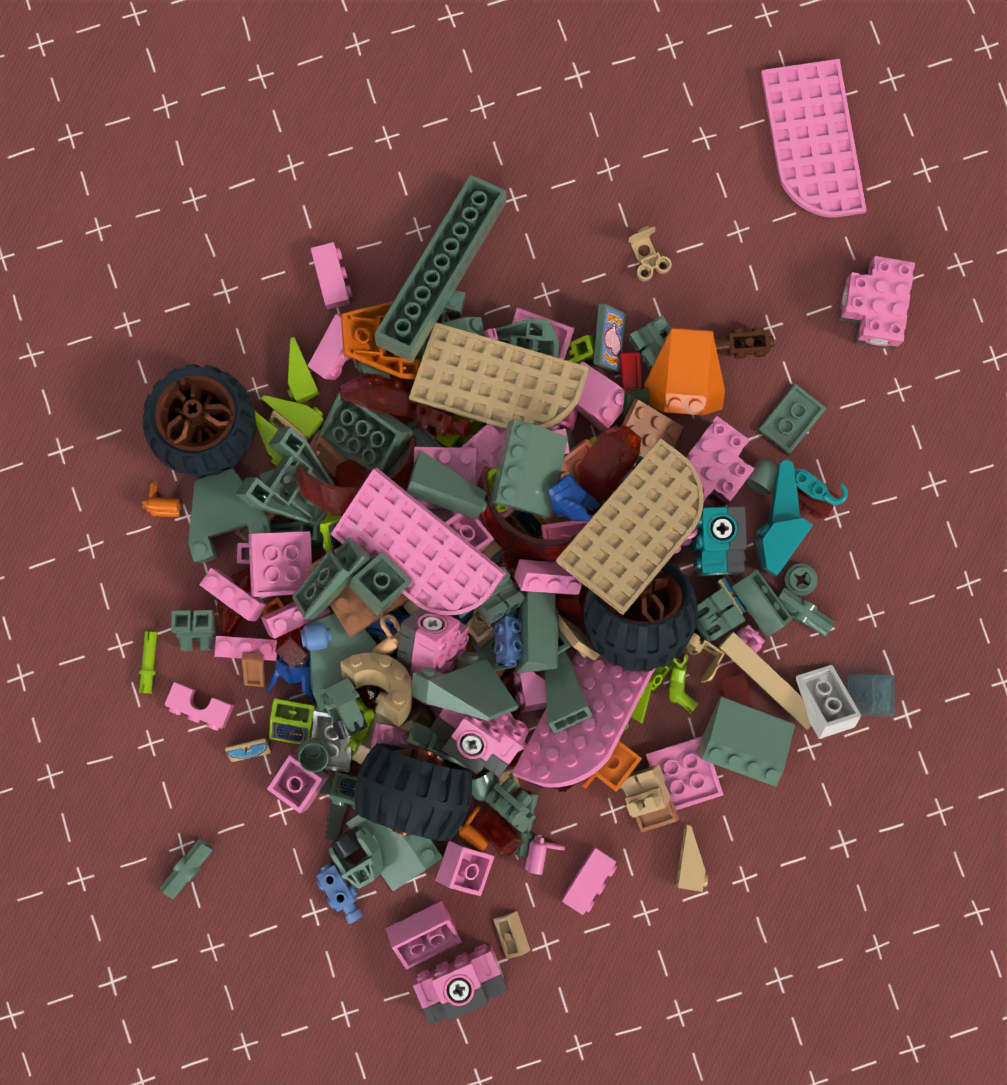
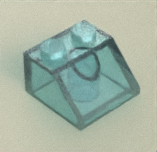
M848 674V693L861 716L894 717L895 675Z

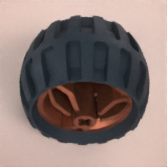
M197 364L186 365V368L179 370L175 368L169 371V375L162 380L159 379L153 385V392L151 395H147L144 403L142 424L147 443L152 452L170 469L193 477H203L207 474L212 476L222 473L223 469L235 466L239 462V458L248 452L256 429L255 410L246 389L232 375L210 365L199 367ZM202 400H205L204 406L202 407ZM197 434L198 440L197 442H194L195 436Z
M667 562L624 615L588 588L584 602V623L587 635L600 656H604L614 666L624 667L625 670H644L646 672L660 666L663 668L669 665L674 658L677 659L685 650L696 627L697 601L693 587L686 574H683L674 563Z
M376 743L365 757L357 776L354 794L355 811L360 817L390 828L398 834L406 836L415 835L438 841H450L461 827L470 807L472 797L471 771L437 755L434 756L435 752L424 748L416 747L415 751L412 748Z

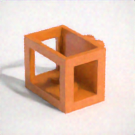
M618 741L609 760L596 773L586 778L582 786L586 789L593 779L598 777L617 792L642 758Z

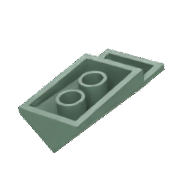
M348 537L337 553L330 549L292 598L306 620L317 618L350 584L351 579L374 558L352 538Z
M520 589L518 592H521L525 599L517 609L516 619H520L523 627L520 632L523 650L521 651L522 658L517 660L516 671L520 674L556 669L558 664L559 611L556 609V593L521 591Z

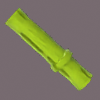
M144 631L142 667L139 670V674H141L139 693L152 694L153 675H156L154 663L158 632Z

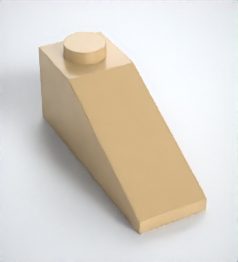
M685 824L676 886L681 889L703 892V887H707L708 875L705 874L706 870L692 827L689 824Z

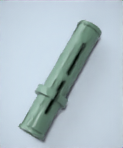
M528 793L533 799L527 808L535 816L539 795ZM533 822L524 833L520 831L516 833L518 839L514 855L528 856L529 842L533 837V834H531Z

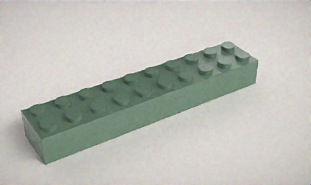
M469 176L376 330V346L413 362L506 205V190L475 176Z

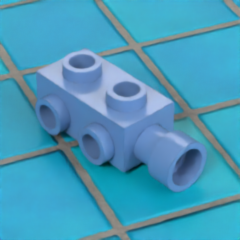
M517 609L506 616L504 614L502 619L494 624L496 662L508 667L516 666L517 660L522 658L523 643L521 642L520 632L523 627L520 619L515 618Z
M328 863L320 868L321 873L317 875V884L328 895L327 901L330 907L336 909L337 912L343 909L348 924L361 918L363 914L354 904L357 900L356 895H358L356 887L352 884L349 885L347 880L341 877L342 872L336 864L332 866L331 863ZM328 876L333 877V883H329L327 880ZM339 894L344 896V901H339Z

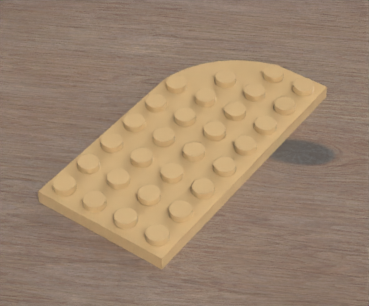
M435 323L409 400L502 429H507L508 422L514 419L548 429L567 417L578 404L590 368Z
M660 438L556 559V563L624 615L690 536L700 520L704 497L702 484L694 466L684 455Z

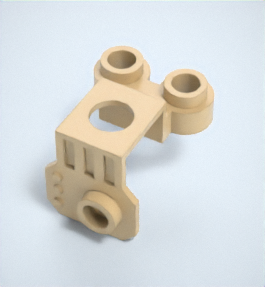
M649 226L638 230V233L631 235L628 239L640 265L637 270V277L644 282L652 278L653 270L656 269L658 273L666 274L672 265L668 257H660L659 252H655L649 237L655 232L656 228H650ZM640 246H648L650 253L647 256H641L638 252ZM661 263L665 264L666 269H661L659 265ZM646 271L648 276L643 277L641 272Z
M693 633L689 644L683 652L695 655L700 653L703 648L715 656L701 678L702 683L711 681L725 653L706 640L699 641L700 636Z

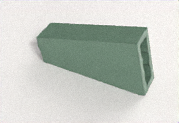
M422 451L419 452L408 482L407 493L415 498L475 520L480 512L484 513L488 503L485 501L486 491Z
M566 651L558 654L557 668L545 670L547 722L554 734L593 717Z

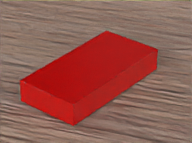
M640 352L619 353L621 388L626 393L642 392Z

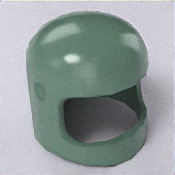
M761 458L754 463L753 468L755 469L746 482L757 493L769 495L775 487L778 465L769 459Z
M309 738L303 741L298 749L300 766L308 772L322 771L329 761L326 744L318 738ZM325 762V764L321 768L316 769L317 766H320Z
M470 770L472 775V796L478 801H486L487 795L494 789L493 787L496 783L499 784V781L496 780L494 773L490 770L485 775L476 779L475 773Z

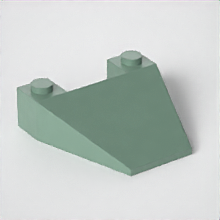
M280 427L269 442V445L284 457L267 483L264 484L257 477L245 478L235 495L250 507L319 526L340 492L306 439L291 427Z
M234 468L222 471L218 475H210L196 480L194 483L188 544L195 563L203 564L220 558L213 537L245 526L248 527L250 534L275 533L271 518L264 510L250 507L235 495L243 480Z
M334 612L308 622V624L323 622L326 629L330 628L332 641H328L326 649L309 651L310 686L320 711L326 709L321 699V690L343 679L341 677V661L355 654L372 653V649L378 645L366 629L350 638Z
M467 652L465 655L457 657L456 670L443 675L431 667H424L422 670L413 673L411 696L426 704L487 721L510 713L518 708L517 703L488 660L479 656L476 652Z

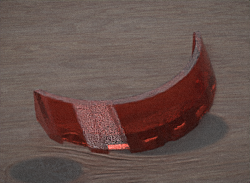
M415 435L410 437L408 442L409 449L401 464L388 475L391 480L405 491L414 465V447H417ZM302 467L296 470L295 477L304 498L332 515L343 516L361 487L331 485L313 477Z

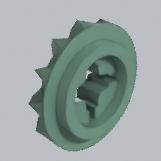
M801 563L790 567L784 578L789 591L798 596H805L813 592L818 582L815 570L811 566ZM805 574L804 581L806 584L801 583L797 585L798 580L795 576L800 577Z

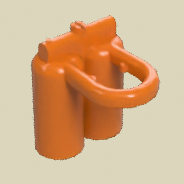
M153 480L150 484L148 501H142V508H145L152 516L181 517L182 504L179 503V499L157 498V481Z
M476 806L458 831L461 838L483 852L489 844L490 838L470 825L481 808Z

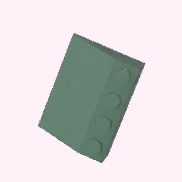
M353 388L340 389L318 437H323L350 462L348 464L350 467L367 479L375 468L386 474L406 448L414 431Z
M515 419L509 421L490 503L550 518L553 503L548 491L559 481L568 437L531 423Z
M720 696L696 752L704 761L776 787L785 768L795 724Z
M359 814L346 823L350 829L355 826L358 829L364 827L371 833L381 849L384 866L381 875L392 891L431 867L444 856L433 839L398 834L390 828L360 817Z

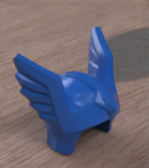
M571 473L561 478L548 491L553 503L554 515L559 517L568 516L572 521L588 522L591 518L587 514V510L601 507L596 501L597 499L591 496L590 493H587L575 481Z
M283 647L282 654L277 659L266 692L269 693L281 676L290 684L302 682V692L315 703L316 699L310 686L309 653Z

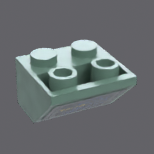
M339 771L335 772L329 793V799H332L331 803L344 806V803L352 805V809L355 810L354 794L357 776Z

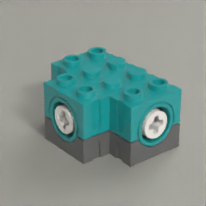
M745 506L703 508L697 524L698 533L690 543V552L694 553V557H696L693 560L694 571H697V576L738 575L745 572L744 550L747 549Z

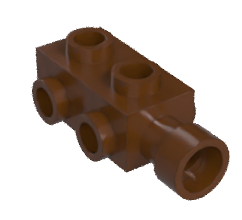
M764 327L752 328V332H744L742 328L733 329L726 339L714 337L717 353L728 351V356H734L735 359L745 358L746 355L764 357L770 352L771 347H774V337L769 335V330L764 331ZM754 342H759L761 346L755 347ZM734 343H739L741 348L736 349Z

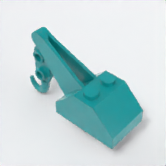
M790 460L781 461L778 464L769 521L765 525L761 524L755 532L757 536L754 541L759 568L769 575H778L813 526L804 518H800L797 488L813 499L826 501L831 505H840L848 497L846 486L840 483L843 494L840 498H835L830 494L826 485L805 469H794V465Z

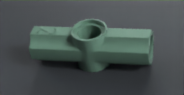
M782 588L778 593V599L791 614L792 618L805 626L808 625L824 637L830 632L835 622L819 612L815 605L805 599H800L786 588Z
M200 838L187 855H184L173 868L174 871L160 887L162 893L167 897L175 899L187 882L189 883L201 869L200 866L214 850L209 843Z

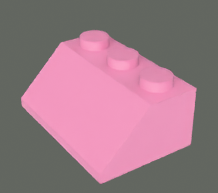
M442 901L386 928L391 947L406 970L462 943L450 914Z

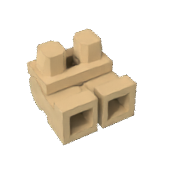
M659 764L631 773L620 788H623L626 795V807L632 818L667 807L670 801V794L665 786V779Z

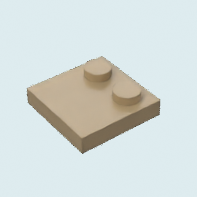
M558 615V628L572 647L577 649L584 658L588 656L595 661L600 655L583 631L561 615Z

